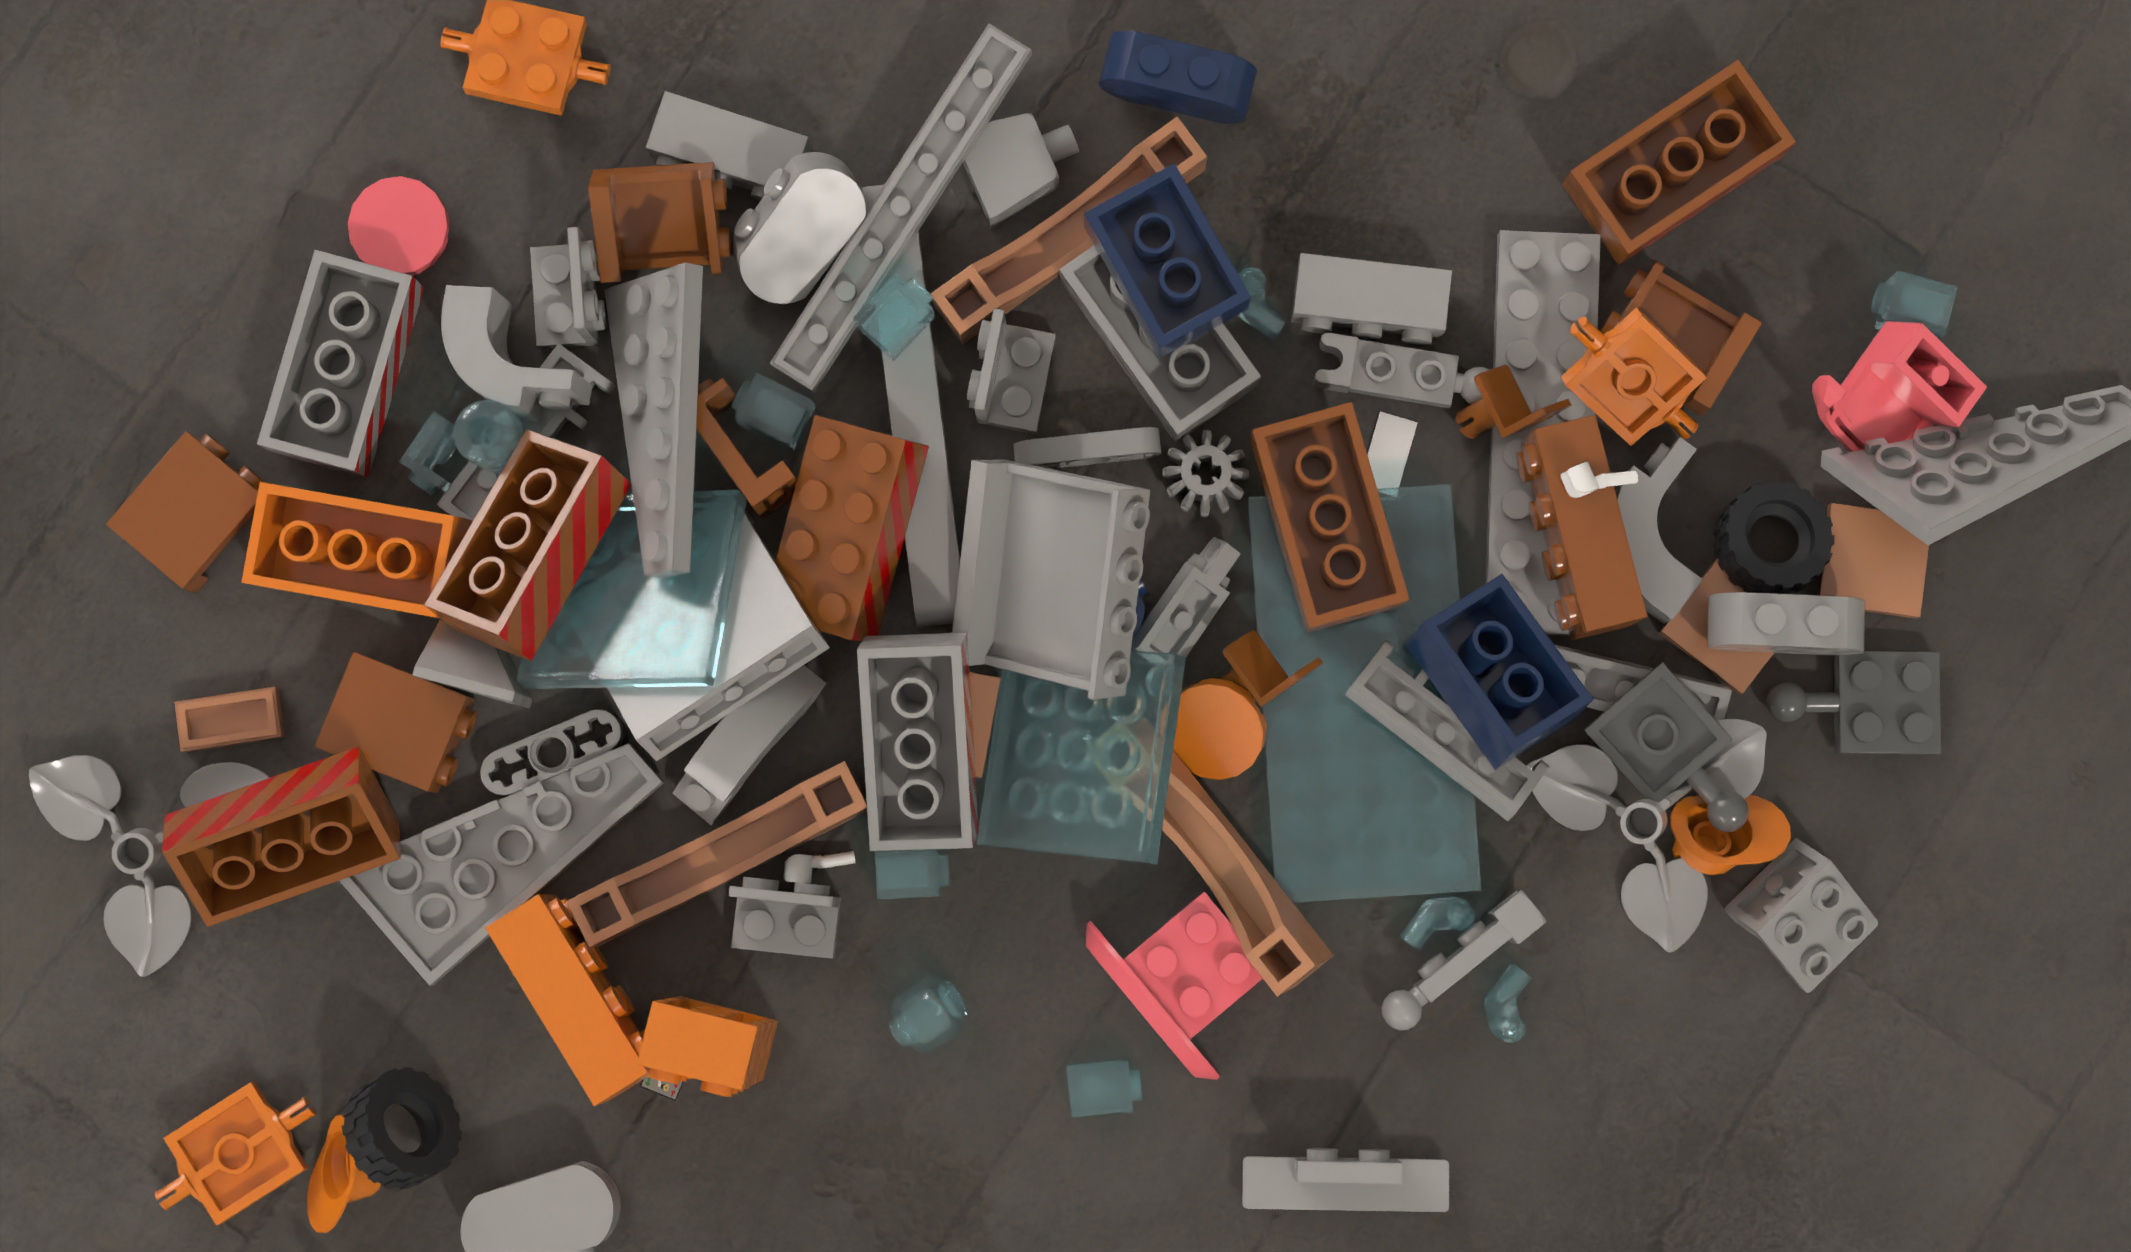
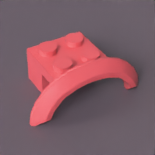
M1886 321L1841 385L1830 375H1822L1812 384V394L1820 420L1848 452L1865 449V441L1884 437L1888 444L1913 439L1915 430L1932 427L1933 425L1942 424L1944 426L1959 427L1987 386L1923 323Z
M1202 892L1124 959H1122L1091 920L1086 923L1087 949L1189 1072L1196 1078L1219 1079L1220 1075L1190 1039L1263 978L1245 956L1233 926L1209 896Z

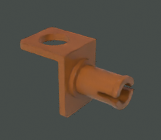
M1502 365L1481 372L1474 377L1483 398L1457 411L1456 423L1458 425L1470 418L1474 419L1472 423L1459 429L1463 435L1470 439H1475L1495 425L1502 438H1506L1531 429L1572 405L1569 399L1531 413L1509 366Z
M1251 630L1223 649L1222 652L1233 669L1218 679L1232 681L1248 690L1262 707L1322 665L1323 661L1318 657L1289 677L1255 630Z

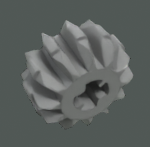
M1203 430L1201 446L1198 447L1190 434L1184 435L1182 443L1187 454L1179 449L1170 448L1167 456L1179 466L1164 467L1162 471L1164 478L1180 480L1167 489L1168 497H1176L1185 492L1187 495L1182 500L1180 509L1184 512H1188L1191 509L1194 500L1200 501L1199 512L1201 517L1209 516L1210 501L1213 500L1221 513L1227 512L1229 504L1224 493L1238 500L1244 494L1241 487L1231 481H1244L1249 477L1247 469L1232 468V466L1244 459L1245 454L1243 450H1235L1226 455L1225 451L1229 447L1231 438L1224 435L1217 447L1212 446L1210 430ZM1207 462L1210 463L1211 471L1219 472L1220 478L1217 479L1213 476L1210 485H1202L1200 476L1192 475L1191 470L1194 468L1196 471H1199L1200 463Z

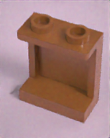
M714 162L593 170L588 185L601 283L621 282L624 270L666 268L685 262L695 265H710L711 274H722L725 257H732L733 249L730 226L722 227L720 210L727 209L725 179H716Z
M1656 261L1648 272L1640 268L1637 270L1623 293L1631 298L1621 315L1614 310L1612 311L1600 332L1605 334L1612 330L1637 307L1692 359L1706 375L1707 379L1687 396L1683 404L1684 407L1702 416L1714 404L1762 322L1747 313H1743L1739 318L1664 274L1662 271L1665 266Z
M724 378L715 383L712 379L705 380L698 385L696 429L751 506L764 519L792 499L797 480L783 460L757 478L718 423V417L739 403V399Z
M185 431L108 520L106 525L180 588L196 594L209 579L203 572L254 514L259 482H266L245 465L240 471L235 469L225 460L230 451L206 433L200 439Z
M353 652L314 747L335 755L359 746L371 770L427 792L438 793L441 785L447 787L455 775L459 760L453 756L460 739L466 740L475 726L478 711L473 710L476 699Z

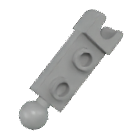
M1323 333L1320 337L1319 348L1322 352L1335 355L1340 361V367L1335 370H1318L1313 380V386L1336 392L1348 393L1349 391L1450 408L1453 392L1461 393L1463 399L1469 404L1482 399L1483 397L1475 383L1474 377L1490 369L1473 367L1464 374L1457 373L1459 360L1457 355L1358 340V337L1334 333Z
M1517 890L1488 912V915L1493 920L1489 925L1485 926L1480 920L1457 938L1462 946L1448 958H1445L1440 952L1421 966L1417 972L1422 979L1415 983L1410 991L1396 990L1388 994L1382 1004V1016L1391 1028L1402 1031L1415 1027L1421 1019L1422 1007L1425 1004L1433 1002L1508 940L1512 944H1520L1547 922L1522 890L1519 892Z

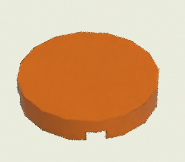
M1209 678L1201 680L1197 684H1192L1178 693L1165 715L1164 735L1167 743L1190 772L1199 777L1222 780L1236 777L1254 764L1266 742L1267 723L1264 714L1262 713L1261 715L1260 709L1255 704L1257 702L1248 690L1232 681Z

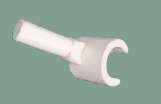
M1588 462L1576 465L1560 474L1567 493L1573 498H1580L1597 489L1609 486L1636 484L1638 482L1636 471L1603 473L1594 476Z
M854 851L824 856L792 855L785 861L784 880L786 882L811 884L812 868L823 869L854 864Z

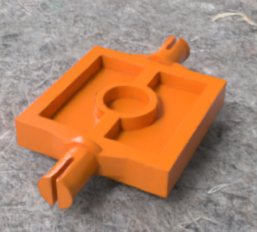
M487 0L481 23L473 34L445 27L442 32L444 36H441L440 41L442 49L467 53L469 56V66L463 84L465 94L560 116L563 115L568 93L577 83L578 79L606 86L611 71L610 64L589 61L582 57L581 46L587 27V21L584 16L513 0Z
M1637 307L1617 326L1605 334H1602L1586 317L1577 319L1581 328L1575 322L1572 324L1570 333L1588 349L1584 356L1567 370L1561 378L1565 386L1630 446L1635 444L1650 429L1662 425L1664 422L1669 424L1682 439L1691 437L1687 428L1693 434L1696 432L1698 423L1685 413L1681 407L1687 396L1707 377L1703 370Z
M254 1081L165 1136L163 1139L177 1161L180 1177L162 1189L155 1191L157 1200L163 1199L176 1191V1193L160 1202V1206L164 1210H168L171 1206L191 1194L205 1206L212 1220L218 1226L307 1170L309 1167L294 1144L291 1130L316 1115L314 1107H309L295 1116L296 1113L309 1106L311 1102L304 1096L298 1102L279 1112L270 1105L259 1085Z

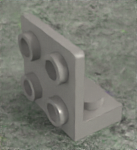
M568 227L567 245L530 247L536 346L540 350L554 349L558 343L565 348L600 345L599 331L606 330L607 328L605 303L603 300H598L595 281H600L597 252L594 249L593 241L588 240L579 227Z
M995 308L991 321L982 320L977 343L979 359L983 360L982 370H972L967 393V400H970L969 408L975 410L979 424L1037 435L1056 334L1007 325L1004 310Z
M1797 838L1787 846L1785 852L1775 858L1724 908L1734 922L1764 943L1799 988L1806 993H1810L1878 926V920L1832 861Z
M743 877L742 887H729L728 896L737 897L731 948L834 959L841 897L829 896L830 886L795 882L793 893L778 891L779 881Z

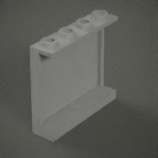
M1005 459L972 460L952 633H967L969 666L986 664L1088 691V698L1093 700L1125 696L1131 673L1129 662L1132 637L1137 624L1136 604L1139 580L1143 573L1142 555L1145 531L1150 518L1148 508L1150 489Z
M733 494L723 501L711 505L703 514L692 520L690 573L664 578L644 576L642 556L640 554L636 558L624 562L619 569L595 585L584 588L575 598L563 605V609L634 738L656 761L830 648L821 632L808 617L753 526L754 521Z

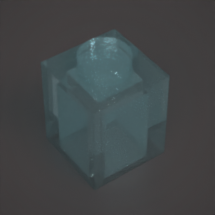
M1898 271L1886 281V284L1880 282L1876 289L1871 307L1872 312L1878 313L1874 328L1880 330L1886 321L1923 323L1938 339H1941L1946 335L1958 287Z
M894 274L854 316L853 320L856 328L894 362L935 318L933 308L929 305L933 297L915 279L910 278L905 283Z
M756 373L751 384L745 381L741 385L733 401L732 408L737 410L734 419L740 426L794 451L815 409V405L810 398Z
M939 849L875 851L877 900L941 897V886H950L949 855H939Z

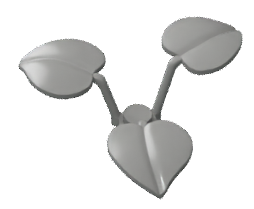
M1720 719L1717 722L1732 737V741L1701 767L1723 791L1736 792L1745 799L1757 788L1764 772L1767 732L1761 725L1750 721ZM1587 744L1566 746L1547 756L1529 762L1526 766L1530 769L1541 759L1549 765V768L1532 792L1544 810L1558 823L1573 830H1593L1603 823L1608 805L1621 817L1620 825L1625 837L1633 843L1644 844L1645 849L1650 851L1655 858L1656 864L1642 863L1628 873L1621 889L1622 905L1628 918L1634 925L1654 939L1664 950L1674 952L1692 936L1702 920L1707 906L1708 886L1704 874L1689 867L1681 858L1666 863L1664 854L1657 846L1655 839L1666 829L1667 814L1665 810L1692 790L1691 785L1686 781L1659 803L1651 799H1641L1629 807H1625L1618 799L1610 796L1617 788L1619 782L1616 765L1603 750Z
M74 755L31 767L29 769V781L33 797L49 824L67 838L87 841L100 834L106 819L113 833L111 839L115 842L112 847L114 864L122 872L134 874L136 880H141L144 883V887L127 885L114 893L106 904L103 920L107 936L113 946L129 961L139 976L145 977L164 966L178 952L188 936L192 921V910L185 893L173 885L155 888L153 878L147 873V869L155 865L162 855L164 830L156 834L147 828H136L126 834L123 833L117 815L110 811L121 799V782L117 772L103 759L90 755ZM234 762L214 763L198 769L186 779L180 790V798L183 805L189 807L270 777L250 765Z

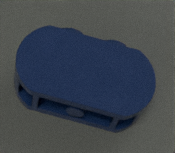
M1117 31L1112 33L1099 86L1108 94L1125 101L1216 123L1238 124L1246 119L1257 68L1249 61L1233 54L1137 31Z

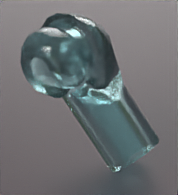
M1246 267L1238 275L1249 292L1251 301L1249 309L1237 316L1275 341L1288 319L1266 306L1265 274L1259 268Z
M1457 896L1429 898L1422 903L1399 937L1420 951L1434 930L1457 929L1458 931H1464L1469 929L1475 921V911L1465 899Z
M1513 963L1509 965L1485 998L1489 1029L1496 1038L1503 1039L1507 1043H1515L1525 1034L1526 1025L1523 1020H1520L1516 999L1532 979Z

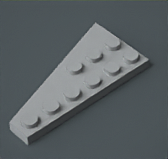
M686 262L604 289L644 576L658 578L690 573L703 266Z
M2123 385L2068 396L2065 397L2062 406L2040 411L2034 404L2018 407L2015 409L2013 417L1994 420L1990 414L1968 418L1964 419L1959 427L1941 424L1915 430L1913 439L1888 444L1884 437L1865 441V449L1843 454L1840 447L1823 450L1820 467L1922 542L1930 545L2130 440L2131 391Z
M626 744L574 766L568 771L523 788L521 791L502 799L494 800L400 841L401 859L339 881L428 985L433 986L490 936L485 927L541 892L665 782L631 744Z

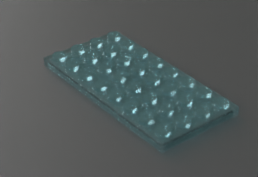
M1451 484L1377 489L1410 600L1399 608L1310 633H1305L1266 496L1248 497L1247 499L1256 631L1289 677L1318 657L1323 661L1322 665L1291 688L1262 706V713L1267 723L1264 747L1273 877L1293 903L1481 891L1474 795L1344 695L1386 640L1394 645L1388 659L1415 679L1422 670V667L1405 644L1423 622L1460 600ZM1428 678L1423 686L1447 704Z

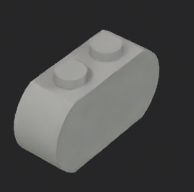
M808 152L791 158L784 169L778 168L775 170L764 187V197L754 210L751 208L746 210L735 226L733 254L742 278L755 295L768 302L787 304L806 298L865 219V199L851 170L840 159L822 152Z
M1746 592L1709 595L1707 648L1722 651L1810 655H1853L1864 653L1865 600L1840 596Z
M586 1161L574 1163L486 1191L475 1196L465 1209L460 1229L462 1245L465 1252H595L593 1246H597L607 1240L618 1223L621 1212L619 1191L607 1172L597 1165Z

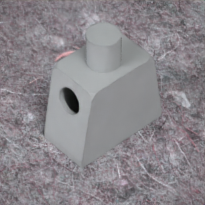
M1032 113L988 122L964 159L963 165L991 229L1003 224L1060 186L1059 175L1054 163L1079 153L1077 142L1068 124L1041 135Z

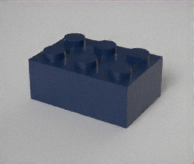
M1175 163L1084 213V228L1159 359L1249 309L1251 301L1249 292Z
M1503 574L1423 622L1405 644L1495 770L1572 721L1594 700Z

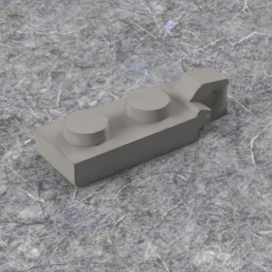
M1216 537L1211 539L1199 555L1194 553L1188 559V562L1184 563L1140 627L1136 636L1132 639L1131 648L1171 676L1175 674L1230 594L1226 590L1230 578L1226 575L1241 553L1227 542Z

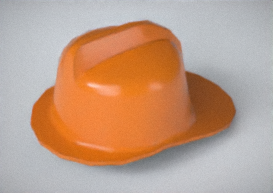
M1700 795L1689 796L1676 803L1670 814L1671 830L1676 838L1672 851L1674 858H1681L1689 867L1699 873L1707 875L1724 874L1736 865L1759 864L1771 861L1785 852L1791 839L1790 824L1784 813L1772 802L1756 795H1750L1745 798L1749 809L1746 823L1736 831L1723 832L1716 829L1710 823L1707 817L1708 804Z
M336 1115L331 1121L325 1144L309 1180L307 1214L311 1226L318 1233H328L336 1226L347 1203L370 1197L381 1187V1183L372 1182L367 1178L368 1175L365 1172L359 1171L354 1164L355 1160L352 1155L348 1154L345 1147L347 1144L346 1138L342 1134V1126L345 1119L342 1117L343 1115Z

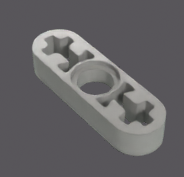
M1155 427L1039 438L1013 444L1015 462L1048 469L1139 460L1162 454L1159 428Z
M591 710L490 753L484 759L481 766L482 782L489 791L503 796L514 794L527 786L554 777L572 769L574 766L619 748L624 739L623 725L615 715L604 710ZM598 720L602 725L612 726L613 732L606 735L608 744L601 747L596 741L580 745V748L585 752V755L577 758V747L573 739L567 734L568 730L575 728V736L580 738L593 731L592 722ZM551 738L561 740L567 752L563 763L554 768L546 767L539 758L540 746L544 741ZM528 748V759L532 767L538 772L537 776L531 778L530 769L525 768L512 775L513 784L507 786L504 781L494 780L493 774L500 770L498 764L500 760L504 759L507 764L516 765L526 760L520 751Z

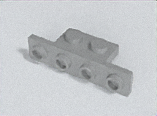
M1309 1148L1307 1149V1157L1246 1156L1243 1158L1242 1205L1246 1209L1446 1212L1449 1209V1162L1445 1159L1390 1158V1150L1359 1149V1158H1338V1149Z

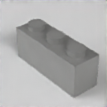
M667 91L664 92L646 145L651 158L657 160L655 166L714 162L716 179H725L726 191H731L733 185L752 191L750 197L759 202L764 197V187L775 170L778 168L784 169L791 158L803 153L812 152L813 149L808 136Z
M1301 253L1297 264L1291 322L1302 323V330L1313 333H1331L1332 327L1352 329L1351 335L1358 338L1380 339L1382 338V333L1402 335V341L1405 343L1429 345L1432 344V338L1441 339L1446 330L1452 270Z

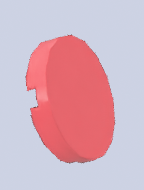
M402 176L380 179L365 188L353 203L348 219L350 243L364 263L411 276L418 275L434 266L446 250L449 239V215L439 196L421 181Z

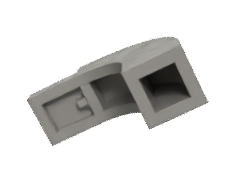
M446 285L441 314L443 343L452 366L468 386L504 413L527 421L539 422L541 406L552 410L565 411L570 409V404L589 405L592 385L574 370L520 367L512 364L507 350V333L512 304L493 287Z
M1681 437L1671 444L1670 447L1663 443L1658 446L1644 465V468L1651 472L1649 475L1632 466L1628 471L1637 472L1638 482L1636 484L1618 485L1615 490L1646 612L1662 624H1666L1675 618L1703 580L1668 552L1660 538L1657 526L1658 507L1664 493L1697 450Z
M803 665L733 712L724 716L684 769L686 773L672 794L712 825L722 816L746 779L765 755L806 714L827 683Z

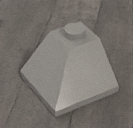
M439 620L412 674L432 683L529 709L533 700L506 651L461 634L442 620Z

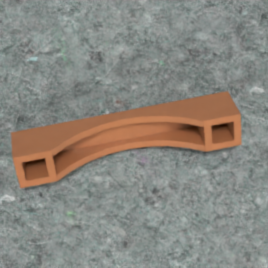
M1178 116L1135 146L1099 180L1055 214L1010 244L971 264L932 292L930 295L933 306L961 344L964 345L979 334L982 320H992L994 308L1004 310L1005 314H1007L1060 276L1059 269L1094 246L1084 228L1085 212L1174 163L1187 184L1206 170L1207 155Z
M1145 713L1122 719L1087 750V753L1115 789L1154 821L1193 864L1225 911L1238 936L1245 956L1277 997L1296 987L1334 956Z
M843 761L794 786L739 818L656 859L615 876L566 902L588 947H599L867 812L866 796L850 764Z

